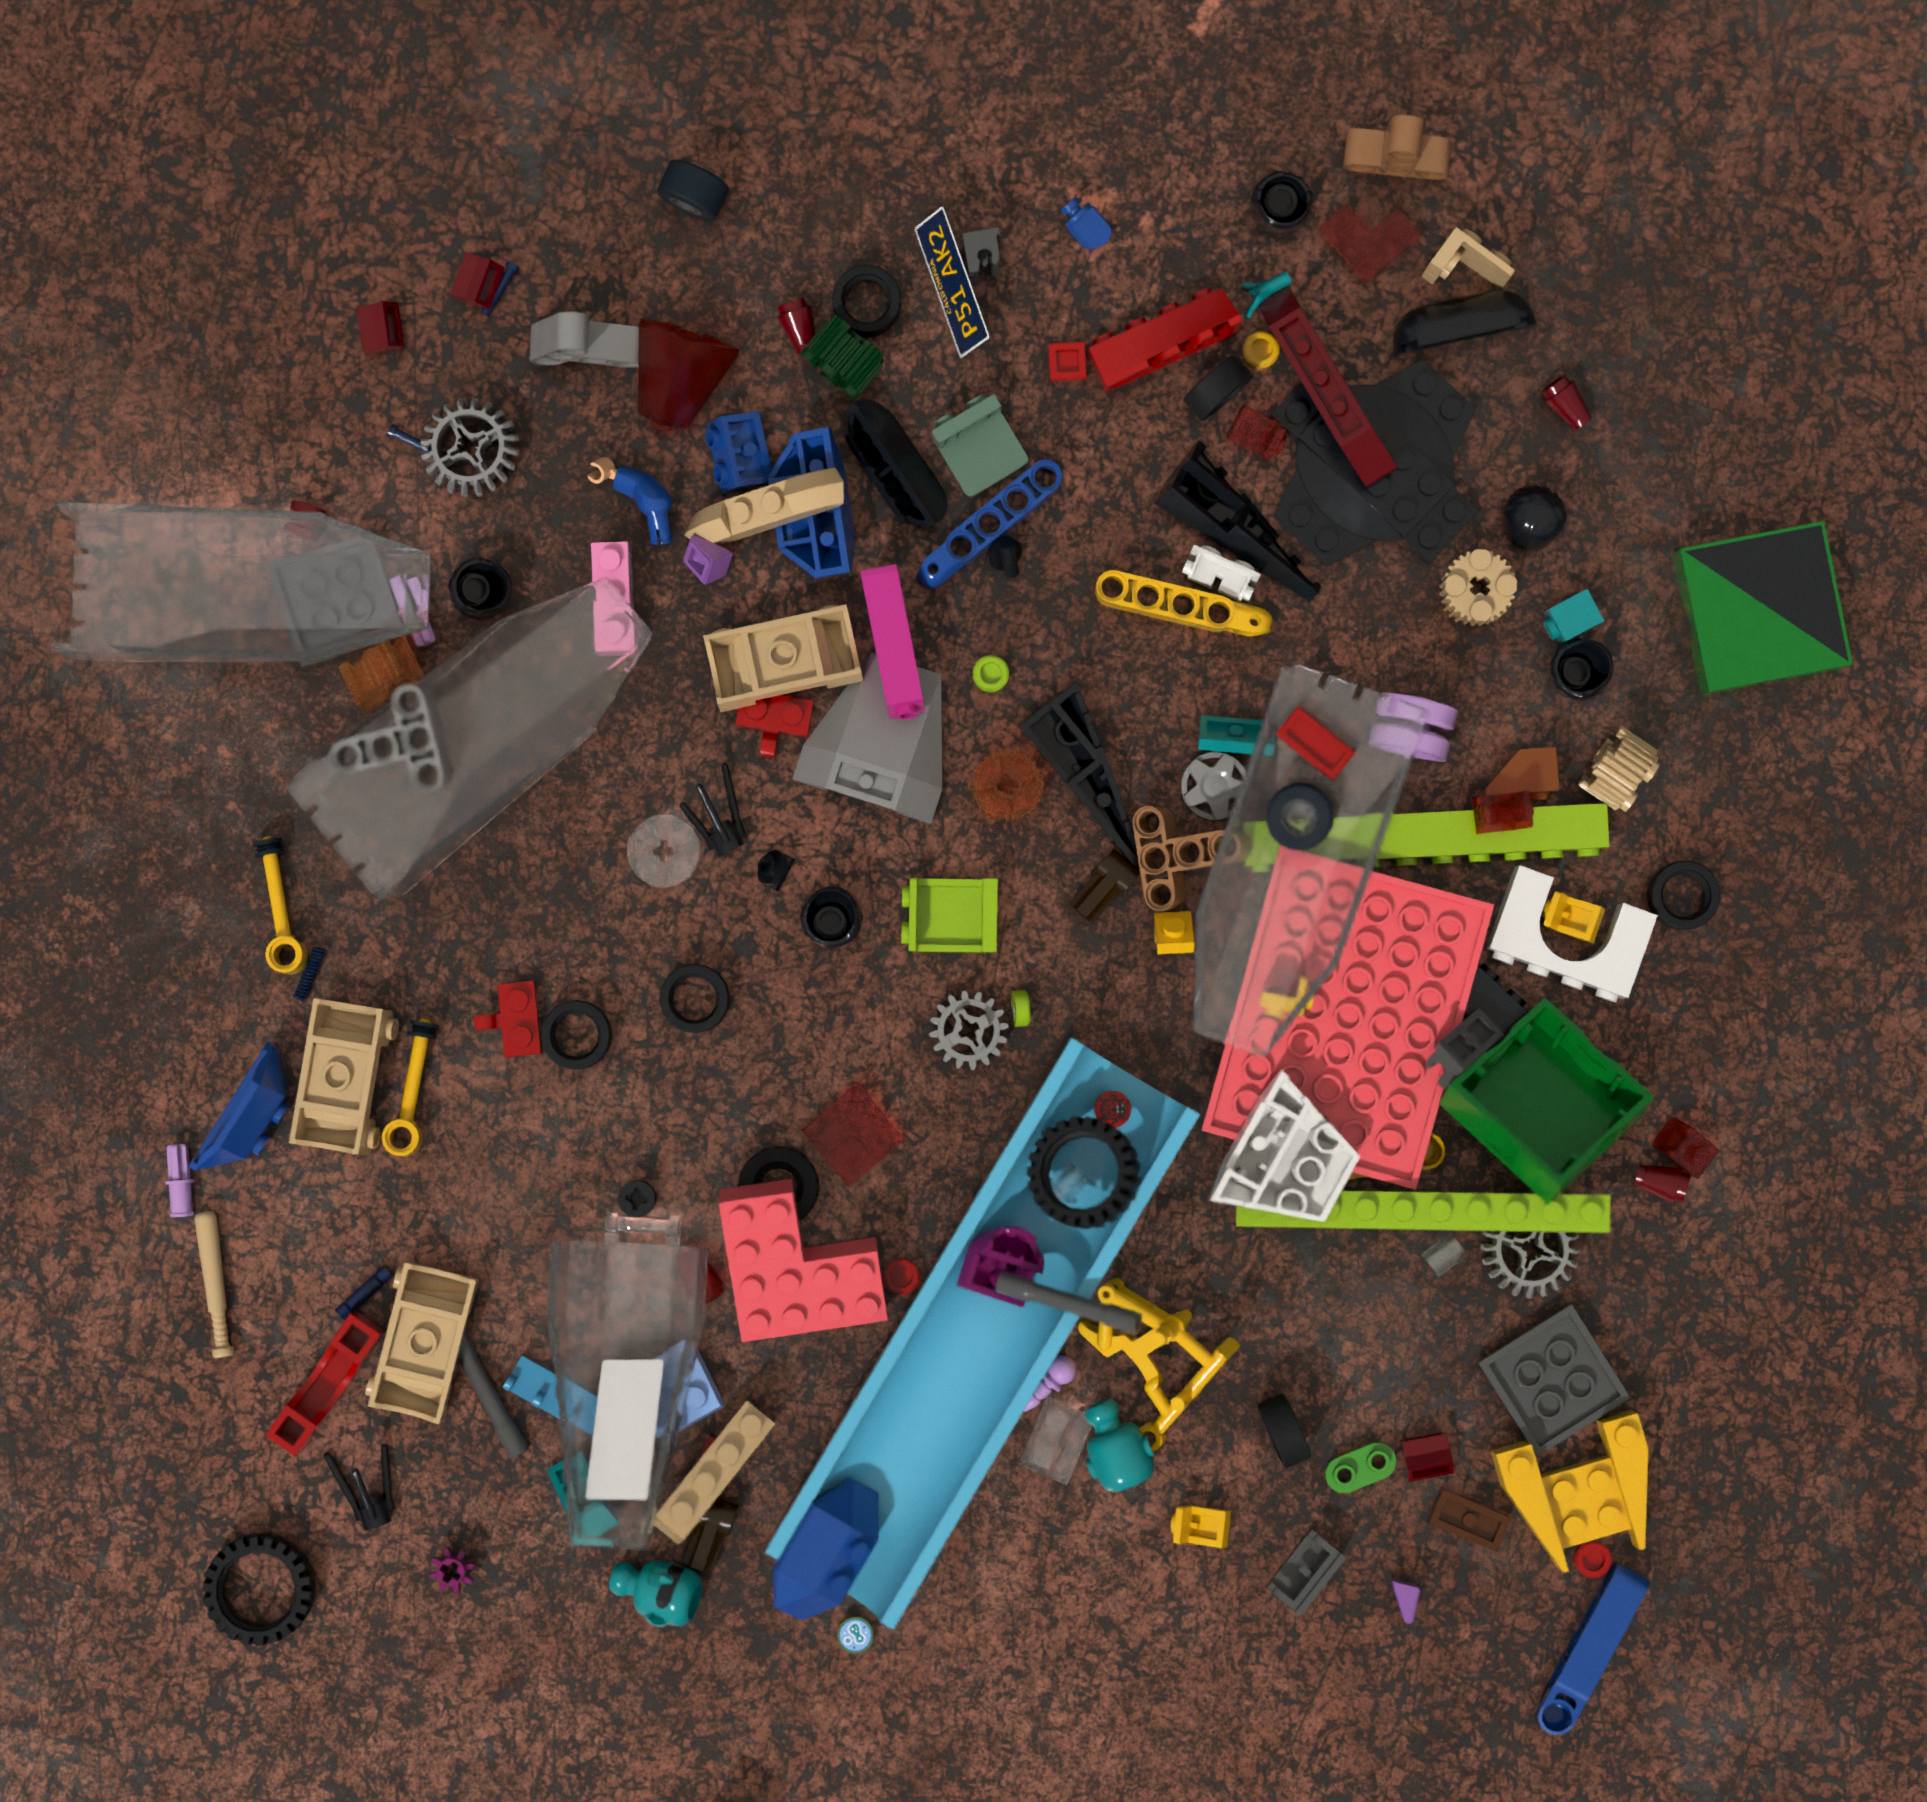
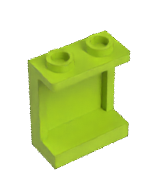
M910 877V884L902 885V907H909V922H902L901 944H909V952L997 953L998 879H923Z

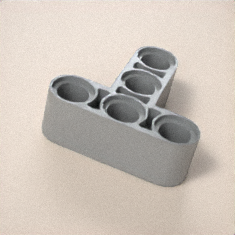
M556 313L531 325L530 362L540 365H559L572 361L627 368L642 367L644 365L645 329L637 326L589 321V315L585 313Z
M403 685L398 687L393 693L391 700L397 726L341 740L335 743L329 754L332 767L343 774L364 772L406 761L413 785L418 790L424 792L440 791L446 788L452 779V768L431 691L422 685ZM411 691L417 693L420 698L419 707L414 712L407 708L405 701ZM419 728H424L429 734V742L425 748H420L415 741V734ZM384 737H388L393 743L394 749L389 757H384L379 749L380 742ZM349 746L353 747L358 754L357 762L352 767L344 760L345 750ZM430 764L434 765L439 772L438 780L433 785L429 784L424 777L425 768Z

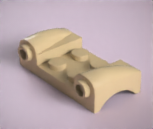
M847 604L840 606L828 605L813 612L735 629H718L711 634L703 635L720 712L756 705V700L827 685L829 689L863 681Z
M313 998L289 1139L290 1144L335 1150L354 1155H369L372 1149L378 1147L381 1135L380 1128L376 1127L375 1120L369 1117L381 1046H388L390 1040H395L398 1034L399 1022L398 1019L394 1018L392 1010Z
M411 1261L404 1262L403 1267L398 1266L393 1282V1288L398 1290L376 1375H370L365 1395L370 1396L368 1407L399 1412L436 1424L443 1422L452 1387L451 1382L479 1278Z

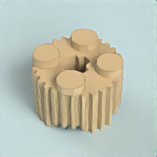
M1476 549L1472 553L1468 551L1464 555L1461 554L1448 566L1441 577L1443 582L1439 585V588L1443 590L1439 595L1444 597L1441 603H1445L1446 606L1443 610L1449 611L1448 616H1454L1455 622L1461 620L1464 625L1470 622V626H1474L1476 623L1478 626H1482L1484 623L1487 625L1496 621L1507 612V609L1512 605L1511 602L1515 599L1513 594L1517 591V579L1514 577L1515 573H1510L1509 571L1512 568L1511 565L1506 566L1507 561L1505 559L1501 561L1499 554L1495 557L1492 551L1489 552L1486 549ZM1473 580L1475 583L1480 581L1485 587L1483 589L1485 595L1481 592L1476 596L1472 594L1470 589L1473 585L1470 581Z
M1620 725L1615 731L1617 732V739L1614 742L1610 739L1604 741L1592 759L1593 764L1591 768L1594 770L1591 776L1588 778L1583 775L1578 785L1603 803H1607L1612 809L1617 810L1620 808L1626 812L1638 796L1635 791L1642 780L1649 782L1660 764L1657 763L1659 759L1657 749Z

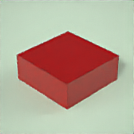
M1085 342L1048 344L1050 382L1086 380Z

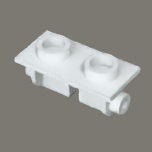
M1193 545L1182 570V573L1188 575V580L1207 588H1211L1215 577L1221 579L1222 581L1217 592L1239 602L1242 599L1249 602L1254 591L1252 587H1255L1261 575L1254 571L1252 565L1241 560H1235L1234 562L1222 557L1218 550L1205 545L1201 547Z

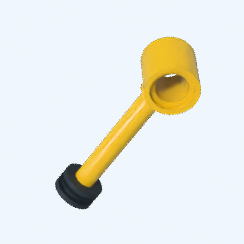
M268 836L253 842V847H257L254 851H258L255 853V858H263L277 937L267 946L266 960L273 970L293 975L301 972L306 967L309 953L306 946L297 940L295 935H291L277 856L284 853V849L280 848L283 845H279V843L283 842L282 838ZM291 945L295 950V959L291 964L283 965L279 960V953L282 948Z
M421 1018L418 1021L410 1020L409 1022L413 1026L409 1027L412 1028V1031H408L407 1034L413 1035L414 1040L399 1119L395 1118L394 1121L390 1122L382 1133L383 1146L389 1153L395 1156H411L420 1149L423 1142L422 1131L417 1122L413 1120L429 1039L436 1040L437 1036L433 1035L436 1033L434 1029L439 1027V1025L431 1024L428 1019ZM405 1127L410 1131L412 1140L409 1146L401 1149L395 1145L393 1136L399 1128Z

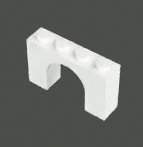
M1521 865L1515 866L1485 949L1494 952L1492 958L1509 965H1513L1514 960L1528 964L1526 971L1547 978L1549 972L1563 977L1561 980L1562 984L1578 990H1582L1583 985L1597 989L1595 996L1616 1003L1618 997L1622 999L1629 998L1658 915L1625 903L1617 904L1605 940L1598 951L1582 961L1565 960L1555 955L1546 946L1540 932L1541 913L1554 877Z

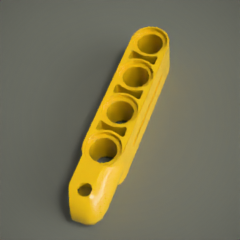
M1109 570L1104 572L1098 578L1095 586V594L1098 601L1107 607L1211 632L1227 631L1252 637L1270 633L1273 623L1271 614L1263 608L1232 601L1221 595L1121 571ZM1107 580L1118 581L1122 587V593L1115 598H1110L1103 593L1102 584ZM1150 588L1156 593L1157 602L1152 606H1144L1138 601L1137 593L1141 589ZM1178 597H1186L1192 602L1193 610L1189 614L1181 615L1174 610L1173 601ZM1214 605L1223 606L1228 612V619L1223 623L1213 622L1208 614L1209 608ZM1250 620H1256L1258 626L1251 625Z

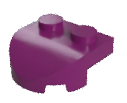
M999 1226L980 1233L968 1247L956 1286L1024 1307V1300L996 1292V1283L1002 1271L1028 1279L1033 1278L1034 1272L1043 1273L1044 1256L1039 1253L1035 1242L1037 1238L1028 1230L1015 1226Z

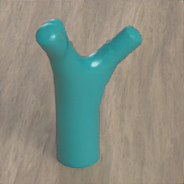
M1286 271L1264 282L1243 283V289L1250 290L1249 295L1253 297L1245 313L1246 318H1251L1255 309L1267 297L1292 284L1291 278Z

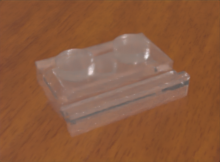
M1047 1396L1018 1465L1068 1486L1092 1427L1085 1418V1412Z

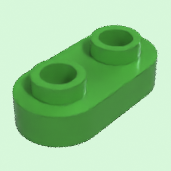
M1373 1441L1333 1457L1325 1467V1480L1334 1491L1350 1493L1391 1475L1396 1466V1456L1394 1451L1383 1442ZM1378 1454L1384 1457V1464L1379 1468L1373 1467L1371 1463L1372 1458ZM1346 1468L1350 1470V1478L1344 1482L1339 1481L1337 1477L1338 1472Z

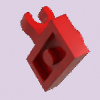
M784 695L756 700V705L738 708L735 725L763 730L760 756L775 758L779 733L808 738L814 701Z
M535 981L497 984L500 1014L474 1016L475 1031L502 1028L504 1057L542 1054Z

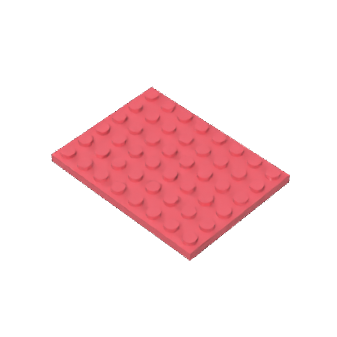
M1279 846L1201 1130L1235 1140L1256 1100L1277 1073L1283 1070L1291 1082L1311 1101L1318 1112L1360 1156L1352 1171L1353 1173L1416 1190L1444 1090L1438 1084L1440 1076L1445 1072L1444 1067L1437 1063L1428 1069L1426 1062L1437 1050L1435 1045L1463 1021L1494 904ZM1301 978L1310 979L1309 987L1315 988V995L1311 1010L1304 1008L1303 1016L1287 1013L1286 1020L1265 1016L1266 1008L1258 1007L1261 992L1297 999Z

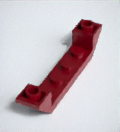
M1286 288L1259 305L1269 328L1364 485L1369 487L1398 469L1381 438L1373 429L1309 322L1308 316L1291 288Z

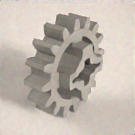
M962 991V1000L956 1001L952 995L948 996L950 1006L946 1008L939 1004L937 1009L942 1013L941 1017H933L930 1020L938 1025V1030L929 1033L930 1037L939 1038L940 1041L935 1045L934 1050L944 1049L946 1051L943 1058L944 1062L949 1061L952 1057L957 1059L956 1068L958 1069L961 1068L964 1061L969 1062L971 1070H975L976 1061L980 1059L986 1066L989 1065L987 1055L992 1053L999 1056L1001 1053L995 1046L997 1043H1007V1039L1000 1036V1030L1008 1028V1024L999 1023L998 1018L1004 1014L1003 1009L995 1012L991 1009L995 1001L993 998L986 1003L981 1002V992H977L974 999H969L967 991ZM963 1006L979 1007L986 1014L980 1017L968 1015ZM952 1013L956 1020L954 1030L944 1036L946 1019ZM960 1014L970 1024L975 1022L978 1024L979 1029L975 1032L978 1046H975L974 1042L970 1041L968 1037L961 1038L958 1032L963 1029L962 1021L959 1017ZM993 1024V1038L986 1048L981 1040L985 1028ZM958 1043L965 1044L971 1047L975 1055H963L957 1053L951 1047Z

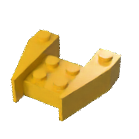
M1631 1409L1596 1420L1606 1455L1540 1474L1532 1444L1526 1440L1490 1450L1501 1487L1552 1561L1563 1573L1569 1571L1563 1549L1628 1530L1632 1545L1639 1550L1645 1549L1648 1446L1639 1415Z

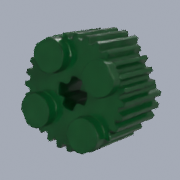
M834 315L831 320H826L806 344L800 356L816 368L818 366L822 370L820 375L835 388L839 386L850 398L856 400L883 368L882 364L885 360L882 358L883 354L867 339L865 341L860 335L850 329L851 326Z

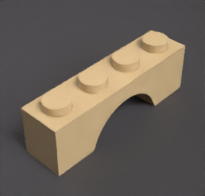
M746 1401L650 1522L679 1545L770 1432L775 1423Z

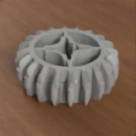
M476 398L471 400L470 409H466L464 401L458 399V410L453 412L449 404H445L443 406L444 411L447 413L445 418L442 419L437 413L432 415L434 421L438 423L437 427L434 428L431 425H425L424 430L433 436L432 439L424 438L420 442L423 447L431 448V451L421 454V459L426 462L434 461L426 468L427 473L433 475L440 472L435 479V483L438 486H442L449 480L447 491L451 494L456 492L459 485H461V495L463 497L469 496L471 487H474L478 497L483 496L482 485L487 484L492 492L496 491L497 487L492 480L498 477L501 482L506 483L508 478L502 470L506 468L510 471H515L516 465L507 460V458H515L520 455L518 449L509 447V445L519 442V437L516 434L506 435L514 428V424L512 421L500 424L505 417V413L501 409L491 416L493 405L490 402H486L481 411H479L480 405ZM467 420L482 421L493 429L487 432L483 430L478 433H470L462 422ZM453 428L456 442L451 449L447 450L448 454L442 457L443 440L448 431ZM462 433L473 444L479 443V447H475L477 450L475 455L479 460L478 463L472 455L470 456L466 451L462 452V449H466L463 446L466 442L462 437ZM498 439L499 450L497 457L488 468L484 460V454L493 445L492 442ZM464 462L470 463L476 468L478 474L462 476L453 473L447 467L454 463L456 466Z
M1483 1231L1482 1234L1492 1238L1491 1244H1480L1481 1250L1491 1251V1256L1484 1257L1481 1261L1483 1265L1495 1264V1267L1487 1275L1489 1278L1502 1275L1497 1284L1499 1288L1504 1289L1512 1282L1510 1294L1517 1296L1522 1286H1524L1526 1298L1533 1297L1534 1287H1537L1540 1296L1545 1297L1547 1296L1545 1284L1549 1283L1552 1289L1558 1291L1561 1287L1555 1278L1559 1275L1562 1279L1569 1281L1571 1276L1563 1269L1566 1265L1577 1268L1578 1263L1568 1259L1569 1253H1580V1247L1569 1246L1568 1241L1579 1238L1578 1233L1554 1232L1558 1241L1557 1253L1545 1246L1543 1241L1544 1232H1526L1523 1236L1513 1237L1506 1234V1231ZM1533 1238V1245L1538 1247V1250L1546 1252V1255L1536 1253V1255L1530 1254L1531 1258H1526L1527 1252L1522 1250V1247L1514 1245V1241L1522 1244L1524 1242L1530 1243L1529 1239ZM1502 1244L1516 1252L1517 1261L1515 1266L1517 1269L1515 1275L1506 1267L1503 1261ZM1547 1260L1554 1263L1545 1274L1536 1278L1525 1279L1528 1271H1531L1537 1261Z

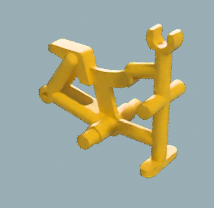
M1112 1278L1098 1290V1297L1101 1303L1113 1304L1142 1313V1322L1153 1329L1137 1338L1134 1334L1118 1332V1329L1105 1326L1101 1322H1099V1327H1097L1090 1321L1082 1319L1078 1325V1330L1105 1357H1110L1122 1349L1142 1372L1146 1380L1145 1392L1161 1415L1154 1422H1146L1139 1429L1143 1435L1148 1431L1154 1433L1156 1442L1151 1446V1449L1155 1451L1166 1442L1167 1434L1165 1431L1202 1392V1389L1226 1361L1240 1348V1344L1234 1338L1229 1337L1212 1355L1185 1330L1192 1320V1313L1188 1309H1182L1175 1314H1169L1125 1287L1121 1279ZM1170 1341H1176L1202 1367L1170 1402L1159 1386L1163 1381V1376L1148 1354L1158 1347L1168 1344Z

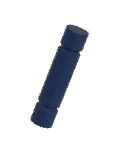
M383 1265L376 1272V1275H372L346 1299V1302H343L335 1309L336 1313L343 1320H346L353 1310H357L383 1286V1283L390 1280L394 1274L387 1266Z

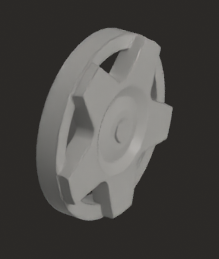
M1209 752L1198 756L1186 767L1181 779V794L1187 807L1197 816L1207 820H1223L1236 814L1245 804L1249 794V778L1243 765L1231 755L1222 752ZM1209 758H1219L1212 767L1201 762ZM1234 766L1239 771L1242 781L1233 778ZM1189 774H1191L1196 784L1187 791V781ZM1240 798L1236 806L1228 811L1229 800ZM1204 803L1208 804L1212 814L1205 813L1196 806Z

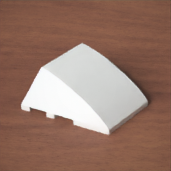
M1280 1070L1256 1100L1220 1165L1209 1200L1325 1222L1360 1156L1318 1112L1311 1101L1291 1082L1284 1071Z

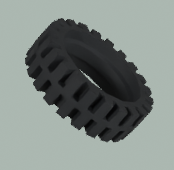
M1078 1116L1070 1117L1069 1121L1061 1120L1056 1123L1055 1128L1049 1127L1043 1132L1045 1137L1037 1139L1034 1144L1037 1148L1035 1152H1030L1028 1158L1031 1161V1167H1027V1175L1030 1177L1028 1186L1029 1190L1034 1194L1032 1197L1036 1204L1055 1221L1073 1228H1100L1105 1226L1106 1222L1112 1223L1119 1219L1117 1215L1125 1213L1129 1209V1206H1127L1129 1201H1134L1137 1195L1134 1191L1136 1186H1140L1141 1180L1138 1177V1172L1141 1171L1140 1163L1136 1158L1138 1155L1129 1139L1111 1124L1087 1116L1084 1118ZM1082 1137L1097 1138L1106 1143L1115 1154L1118 1165L1117 1183L1109 1197L1100 1204L1086 1209L1071 1208L1062 1203L1053 1192L1049 1177L1051 1162L1058 1150L1069 1141Z
M270 1533L250 1534L229 1543L211 1561L212 1563L207 1568L206 1578L203 1582L202 1591H204L205 1595L203 1603L208 1608L207 1615L210 1621L214 1620L216 1623L215 1627L220 1632H225L227 1638L233 1641H241L240 1644L245 1645L255 1644V1646H261L268 1643L272 1644L290 1635L306 1619L314 1603L316 1581L313 1579L314 1571L312 1565H309L307 1562V1556L304 1552L301 1553L297 1549L298 1546L293 1542H288L284 1537L279 1535L273 1536ZM252 1553L268 1554L280 1559L290 1570L295 1583L294 1600L289 1611L280 1620L267 1625H252L239 1619L229 1609L224 1596V1580L230 1567L239 1558Z

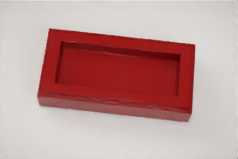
M1299 705L1275 733L1277 737L1331 781L1335 779L1356 753Z

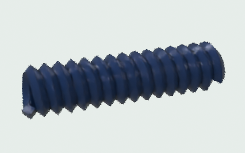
M313 947L312 954H310L307 961L308 964H306L305 971L301 975V981H298L299 984L296 991H294L293 997L305 1003L306 996L310 992L309 989H311L310 986H312L313 979L317 975V969H320L319 966L322 959H324L325 952H327L326 949Z

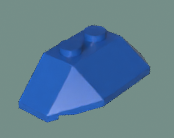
M825 427L793 433L788 442L789 444L768 476L769 485L799 475L836 468L844 481V503L840 507L776 527L778 550L816 579L851 573L856 539L845 467L831 429Z
M266 1042L237 1091L188 1166L194 1171L249 1159L254 1154L260 1156L271 1139L266 1134L273 1123L279 1125L290 1109V1106L286 1103L291 1095L278 1044Z
M848 1478L842 1482V1486L830 1490L810 1505L773 1567V1606L776 1609L803 1621L841 1604L878 1542V1492Z

